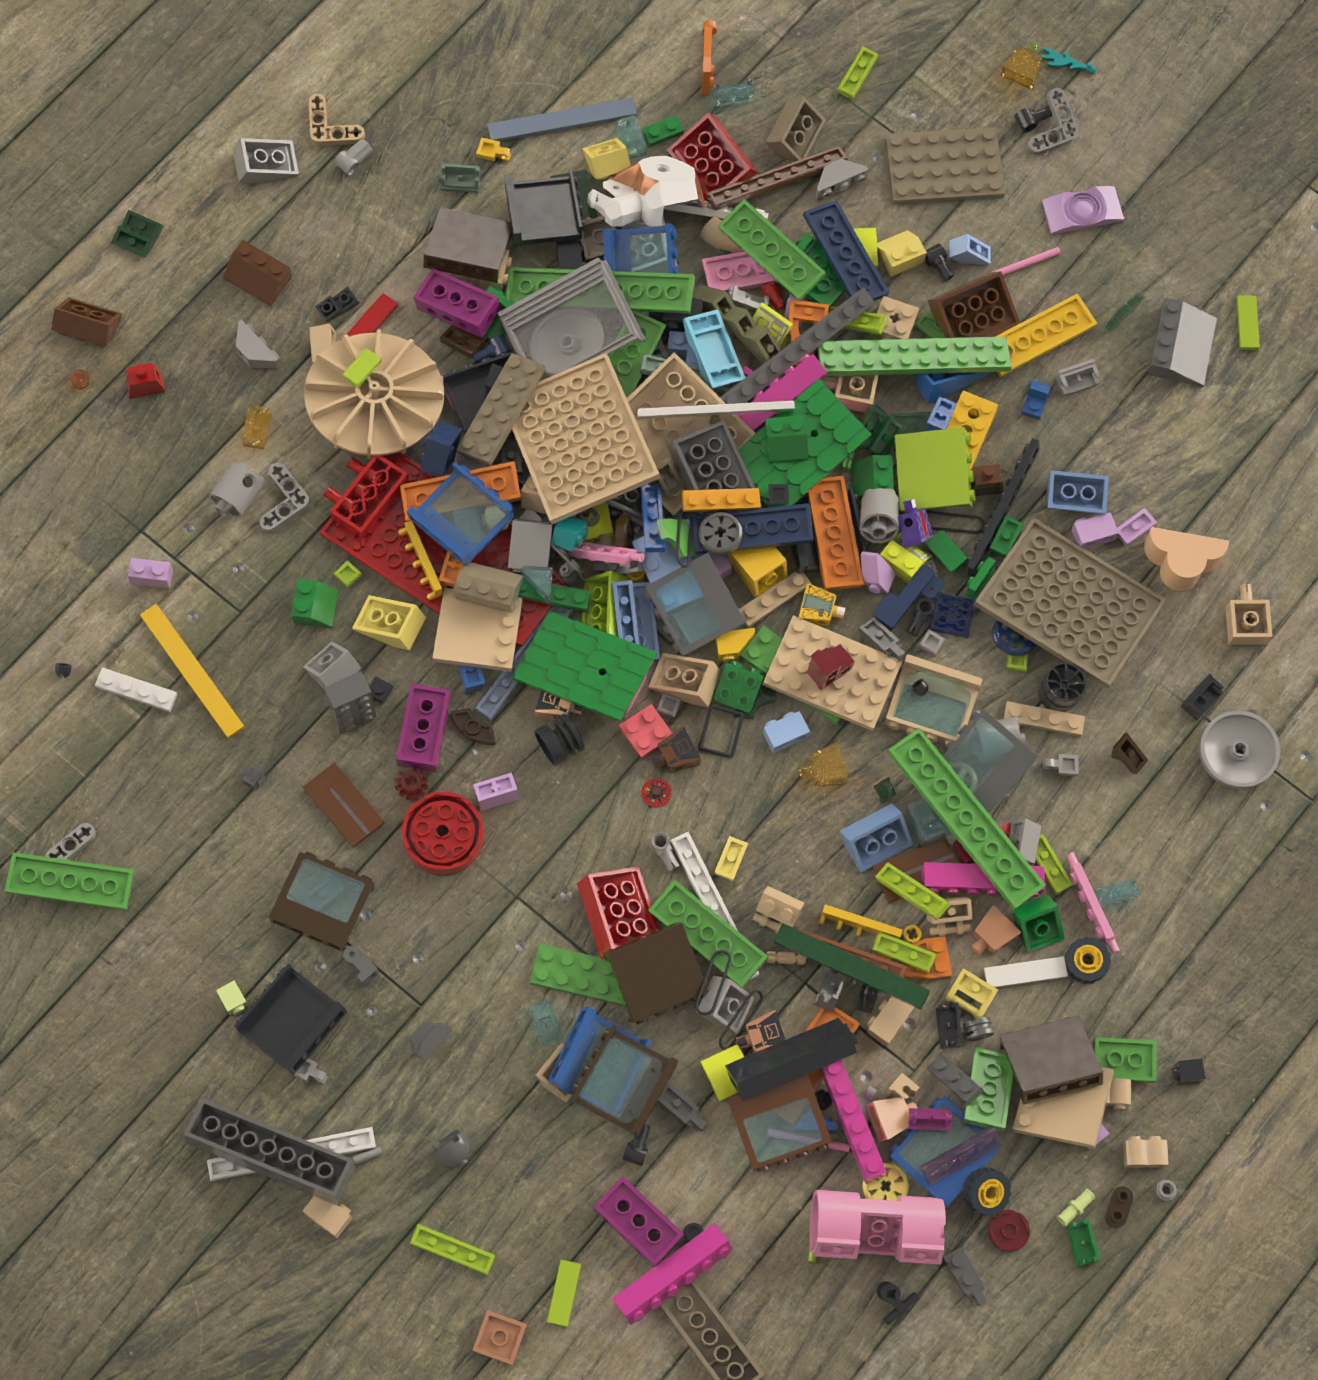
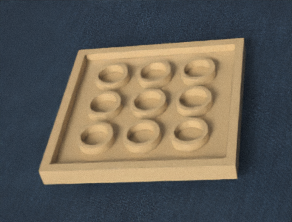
M444 588L432 658L433 662L512 672L523 598H517L514 611L510 613L456 599L453 592L454 589Z
M1101 1067L1103 1070V1085L1024 1105L1020 1099L1013 1132L1095 1149L1114 1074L1113 1069Z

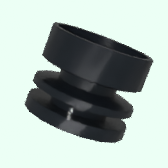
M564 713L559 716L560 722L555 718L552 720L553 730L547 724L534 730L541 749L553 766H557L567 760L565 750L572 756L576 755L575 748L579 752L585 750L578 728Z

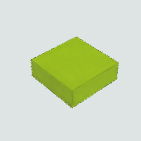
M347 560L334 573V576L349 588L362 576V573Z

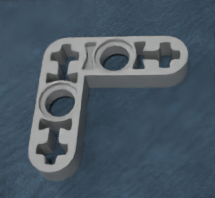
M1054 88L1047 94V101L1057 127L1030 138L1027 142V149L1031 153H1040L1071 141L1079 133L1067 97L1061 88ZM1054 92H1055L1056 95L1059 94V96H1060V98L1058 99V101H1057V99H1054V100H1053V98H1052V96L1054 95ZM1058 103H1059V105H1060L1061 103H1063L1062 106H1060V107H1058V108L1056 109L1055 106H1057ZM1062 109L1067 112L1066 119H1061L1058 116L1059 110ZM1068 120L1070 121V123H1068L1067 125H1062V123H1065ZM1072 129L1073 133L1070 135L1066 134L1065 131ZM1050 133L1057 136L1056 143H1051L1048 140ZM1034 140L1035 142L1044 140V143L1039 145L1038 149L1032 146Z
M274 463L270 466L269 476L286 500L260 518V527L265 533L276 531L305 511L310 504L306 492L281 463ZM276 469L281 471L284 478L282 481L279 475L274 473ZM293 483L295 487L292 491L284 490V485ZM296 493L301 500L304 499V504H297V499L294 496ZM283 508L290 510L289 515L286 517L279 514ZM274 514H276L278 520L280 521L277 522V519L274 518ZM265 521H272V526L266 525Z
M89 823L79 825L45 854V857L54 855L57 859L70 860L95 839L96 831L94 827ZM84 829L89 831L90 836H83L82 831ZM76 835L82 841L81 844H79L78 840L75 838ZM69 841L76 843V847L72 851L65 849V844ZM60 848L62 849L64 854H66L65 857H63V855L60 853Z

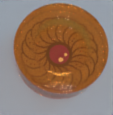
M77 369L71 373L70 382L74 388L81 390L89 385L90 377L85 370Z

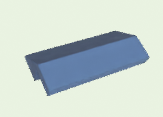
M632 580L612 582L618 637L658 652L655 660H660L655 612L653 611L654 602L651 601L649 603L644 594L647 591L645 586L651 583L632 584Z

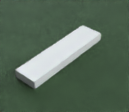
M1064 957L983 969L985 981L995 988L1068 977Z

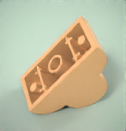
M1151 527L1144 542V551L1151 562L1161 566L1160 575L1166 586L1176 591H1186L1197 583L1202 573L1211 572L1219 565L1228 549L1229 541Z

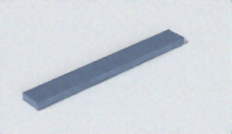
M632 97L489 123L487 127L490 140L501 142L637 117V112Z
M553 605L549 611L569 618L574 609ZM545 617L514 655L512 672L502 671L474 708L477 713L490 722L519 685V682L511 678Z

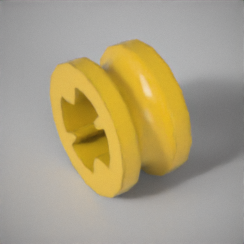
M916 925L907 926L903 931V940L910 944L918 942L921 938L920 928ZM911 930L915 931V936H917V938L915 939V937H913V940L909 939V934H907V932L909 931L910 933Z

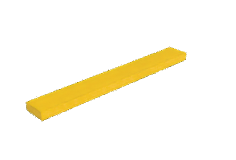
M155 604L141 613L140 616L226 737L229 739L243 730L245 727L158 605Z

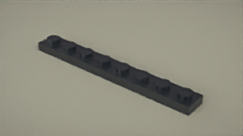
M1032 438L1030 443L1025 445L1023 457L1015 465L1016 471L1014 475H1010L1008 478L1006 491H1002L998 500L1000 503L997 508H993L990 516L991 520L989 524H985L982 531L983 536L981 540H977L974 547L975 552L973 556H969L966 562L968 575L975 577L978 573L976 569L981 561L985 560L989 548L1040 450L1039 440Z

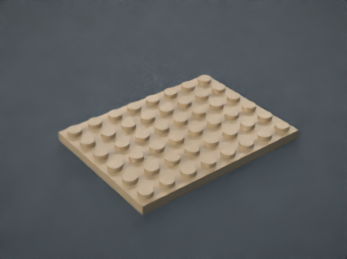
M607 353L539 381L512 428L551 524L661 478Z

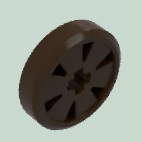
M620 515L615 526V547L633 549V521L629 515Z

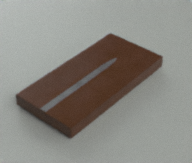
M335 762L303 786L307 794L353 848L385 824V821Z
M944 837L873 865L872 869L876 876L888 862L921 884V866L924 862H958L947 837ZM879 882L888 904L902 898Z

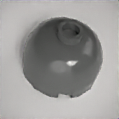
M461 1128L460 1131L457 1129L441 1139L437 1149L434 1146L429 1151L430 1156L438 1165L444 1168H452L454 1166L460 1168L468 1162L466 1157L471 1152V1141L464 1129Z

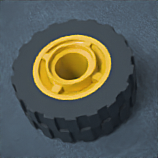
M1093 937L1079 938L1073 942L1064 957L1066 969L1070 977L1076 979L1077 982H1083V984H1092L1095 981L1101 980L1111 964V955L1107 950V946L1102 941H1098ZM1089 956L1092 958L1093 963L1086 965L1082 958Z
M980 1167L976 1171L971 1172L963 1186L964 1201L967 1203V1206L984 1216H993V1214L1000 1213L1009 1202V1197L1011 1196V1184H1009L1008 1178L1003 1173L989 1167Z

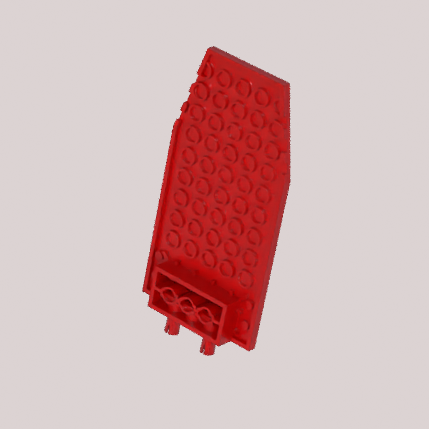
M401 452L373 456L367 465L352 457L350 459L352 462L348 461L346 467L359 475L343 495L331 486L327 488L329 491L325 490L323 497L335 503V506L330 511L331 518L319 532L320 536L440 615L443 595L428 600L427 595L433 591L429 583L422 585L420 582L422 578L426 577L422 566L414 568L412 563L419 560L415 550L406 551L405 548L411 541L407 534L400 536L398 533L400 529L405 528L404 523H406L400 485L436 478V476L420 471L421 465L407 455L401 454ZM487 508L477 509V514H485ZM453 514L443 516L455 526ZM414 524L439 580L447 550ZM509 524L508 529L501 530L483 548V551L471 561V563L523 575L524 578L568 587V584L550 566L543 575L532 574V570L525 569L524 573L512 572V568H508L512 533L511 524ZM479 526L480 532H484L485 536L490 532L487 526ZM523 599L516 646L521 647L524 645L553 605Z

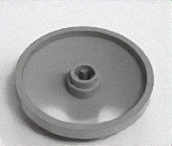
M1230 711L1214 718L1205 728L1200 739L1199 753L1204 768L1217 782L1230 788L1249 789L1265 782L1275 771L1280 759V744L1273 728L1261 717L1246 711Z

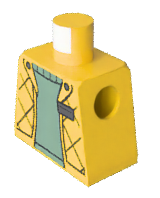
M807 583L799 618L818 626L827 627L830 624L831 617L843 619L845 608L834 605L835 594Z

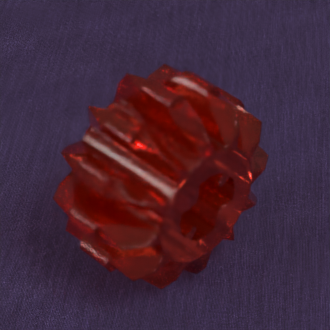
M406 767V773L399 771L400 777L395 778V783H397L395 790L400 791V797L406 795L407 801L410 800L411 796L417 801V795L419 794L424 797L425 793L423 790H428V785L426 784L428 777H423V770L417 773V767H414L412 771ZM411 781H415V784H412V787L408 786V784H410Z

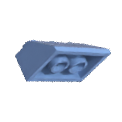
M1051 470L1047 479V509L1106 515L1109 476Z
M892 803L840 830L844 845L861 873L913 845L903 815Z

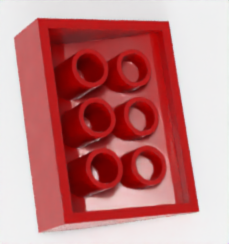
M707 113L667 149L674 159L682 161L695 169L703 198L708 202L707 193L758 174V171L717 117L710 113Z
M639 866L588 874L577 883L601 959H604V952L659 930L655 916L648 911L651 908V902Z

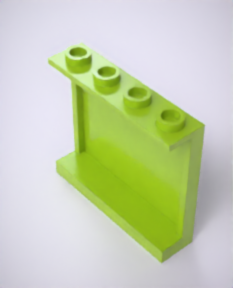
M964 427L895 435L900 511L903 514L906 513L903 502L915 499L917 510L965 505L973 507L972 501H975V492L971 490V482H974L973 471H970L969 463H972V453L968 451V444H971L970 432L967 433Z

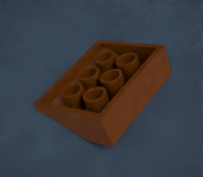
M1002 271L991 272L927 300L932 315L945 338L993 337L1020 324Z

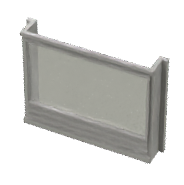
M599 258L592 260L498 312L499 319L516 354L544 364L546 367L539 381L604 353L609 355L634 340L638 343L646 340L607 261H601Z

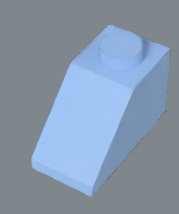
M965 234L949 240V257L960 264L989 265L991 264V247L969 234Z

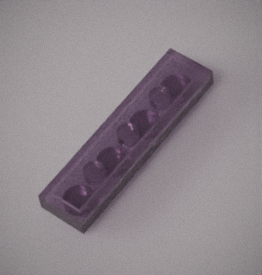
M991 1126L921 1165L920 1167L926 1182L932 1185L1002 1146L997 1131Z

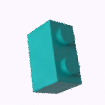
M573 516L561 520L555 526L551 544L573 552L577 546L580 547L583 540H586L589 529H586L588 522Z

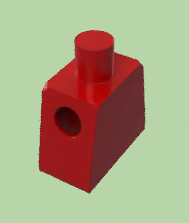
M154 363L137 364L126 369L129 399L166 392L162 373Z

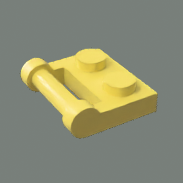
M963 968L944 1000L948 1003L950 1001L952 1003L958 1002L960 1008L975 1016L974 1019L982 1018L998 989ZM957 990H960L981 1003V1008L977 1009L956 996L955 993Z

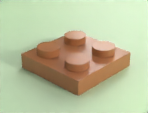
M487 1310L472 1351L513 1366L527 1324Z

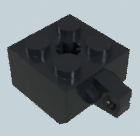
M692 299L690 313L649 312L648 317L666 324L662 336L669 337V331L685 332L683 319L702 314V300Z

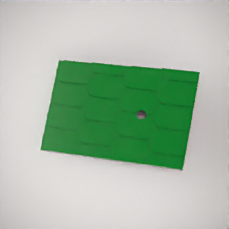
M820 379L815 381L794 400V411L780 412L775 417L805 415L808 459L769 463L766 426L738 449L755 488H759L760 503L765 508L794 505L872 435ZM769 484H788V505H768Z
M549 611L511 679L620 722L623 717H627L644 686L648 670L658 652Z

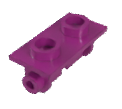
M909 1108V1129L950 1131V1123H952L951 1110Z

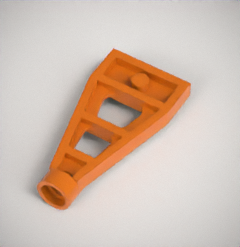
M713 20L705 21L702 29L704 33L701 95H709V88H713V77H710L714 76V65H711L712 36L717 33V23Z
M791 299L788 321L793 323L790 330L791 342L800 336L799 322L816 324L828 314L829 305ZM816 349L809 353V356L814 354ZM800 362L796 363L794 365V368L797 367L800 364Z
M945 936L926 938L913 943L915 946L935 953L936 957L929 974L907 966L908 969L905 977L927 980L952 977ZM880 956V957L885 958V959H887V960H891L890 958H887V957H885V956Z

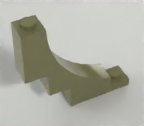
M701 285L693 292L692 299L702 300V313L719 310L725 328L751 351L761 365L781 350L769 328L757 325L747 309L736 307L726 291Z

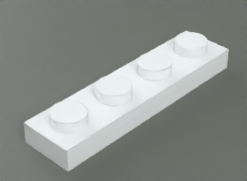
M105 668L101 669L95 687L167 712H171L178 695L175 691Z

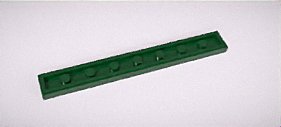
M782 923L774 939L775 944L922 1010L930 994L929 989Z

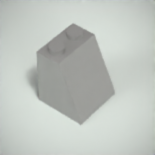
M516 518L513 520L508 568H512V572L524 573L525 569L532 570V574L543 575L544 572L548 571L554 524H551V522Z

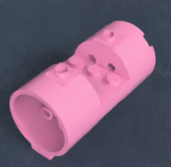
M815 1190L810 1214L811 1253L817 1257L857 1259L858 1253L893 1255L899 1262L941 1265L945 1238H943L945 1225L944 1201L938 1198L899 1195L896 1201L860 1199V1195L857 1192Z

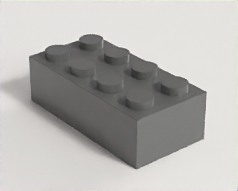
M361 671L324 688L331 716L340 733L344 731L345 733L350 732L357 725L362 723L368 724L376 717L372 693Z

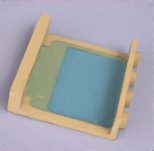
M907 654L884 724L888 725V728L892 730L900 729L906 731L908 735L920 728L930 742H940L946 746L952 739L956 741L960 736L958 731L965 724L968 725L982 678ZM919 679H924L929 688L924 696H918L911 690L912 685ZM963 740L957 745L956 748L960 749Z

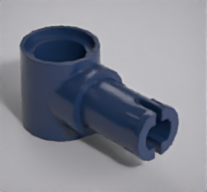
M497 335L489 340L486 348L479 350L473 355V360L477 364L486 358H495L501 353L511 352L504 336Z

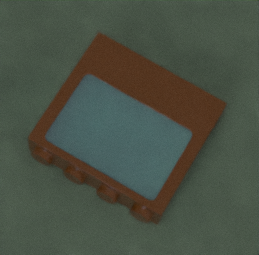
M808 1074L742 1101L739 1094L728 1098L752 1170L764 1171L769 1169L768 1164L777 1162V1165L789 1162L788 1157L796 1155L797 1158L809 1155L808 1150L816 1148L817 1151L828 1148L827 1143L831 1142Z

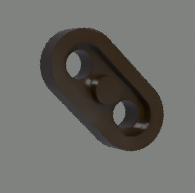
M1121 1186L1112 1192L1105 1214L1106 1223L1112 1228H1120L1127 1221L1133 1202V1193L1129 1188ZM1121 1193L1125 1194L1126 1200H1121L1119 1195ZM1118 1213L1120 1220L1114 1219L1113 1214Z

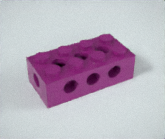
M432 268L413 297L417 310L480 338H483L501 310L498 296Z
M411 684L396 756L397 766L437 772L451 701L450 690ZM427 707L432 708L430 711H424V710H423L424 708H427ZM422 726L428 727L426 730L419 729ZM424 745V748L417 749L416 746Z
M623 1176L594 1206V1211L653 1268L684 1237V1234ZM624 1203L629 1206V1210L621 1212L617 1207ZM641 1218L644 1221V1225L637 1227L633 1224V1220ZM655 1232L660 1236V1239L651 1241L648 1235Z

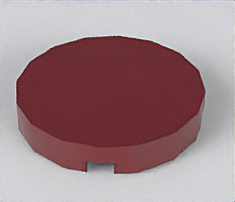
M1014 1210L1000 1211V1213L993 1216L989 1223V1239L1001 1251H1018L1025 1246L1029 1239V1222L1024 1215Z

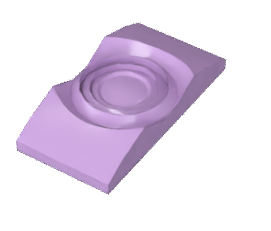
M1095 186L1075 193L1063 192L1042 200L1051 235L1124 221L1114 186Z

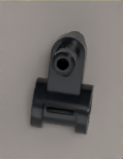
M888 1281L881 1282L876 1289L877 1296L881 1300L892 1304L895 1308L883 1318L887 1325L891 1324L900 1315L903 1316L908 1311V1308L919 1299V1296L913 1292L902 1302L900 1300L899 1288ZM887 1289H890V1290H889V1293H890L889 1296H887V1294H888L887 1291H886Z

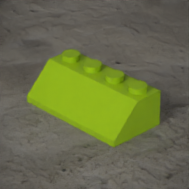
M609 571L586 578L583 590L591 591V597L587 612L582 611V623L618 637L612 582L628 581V577L614 571Z

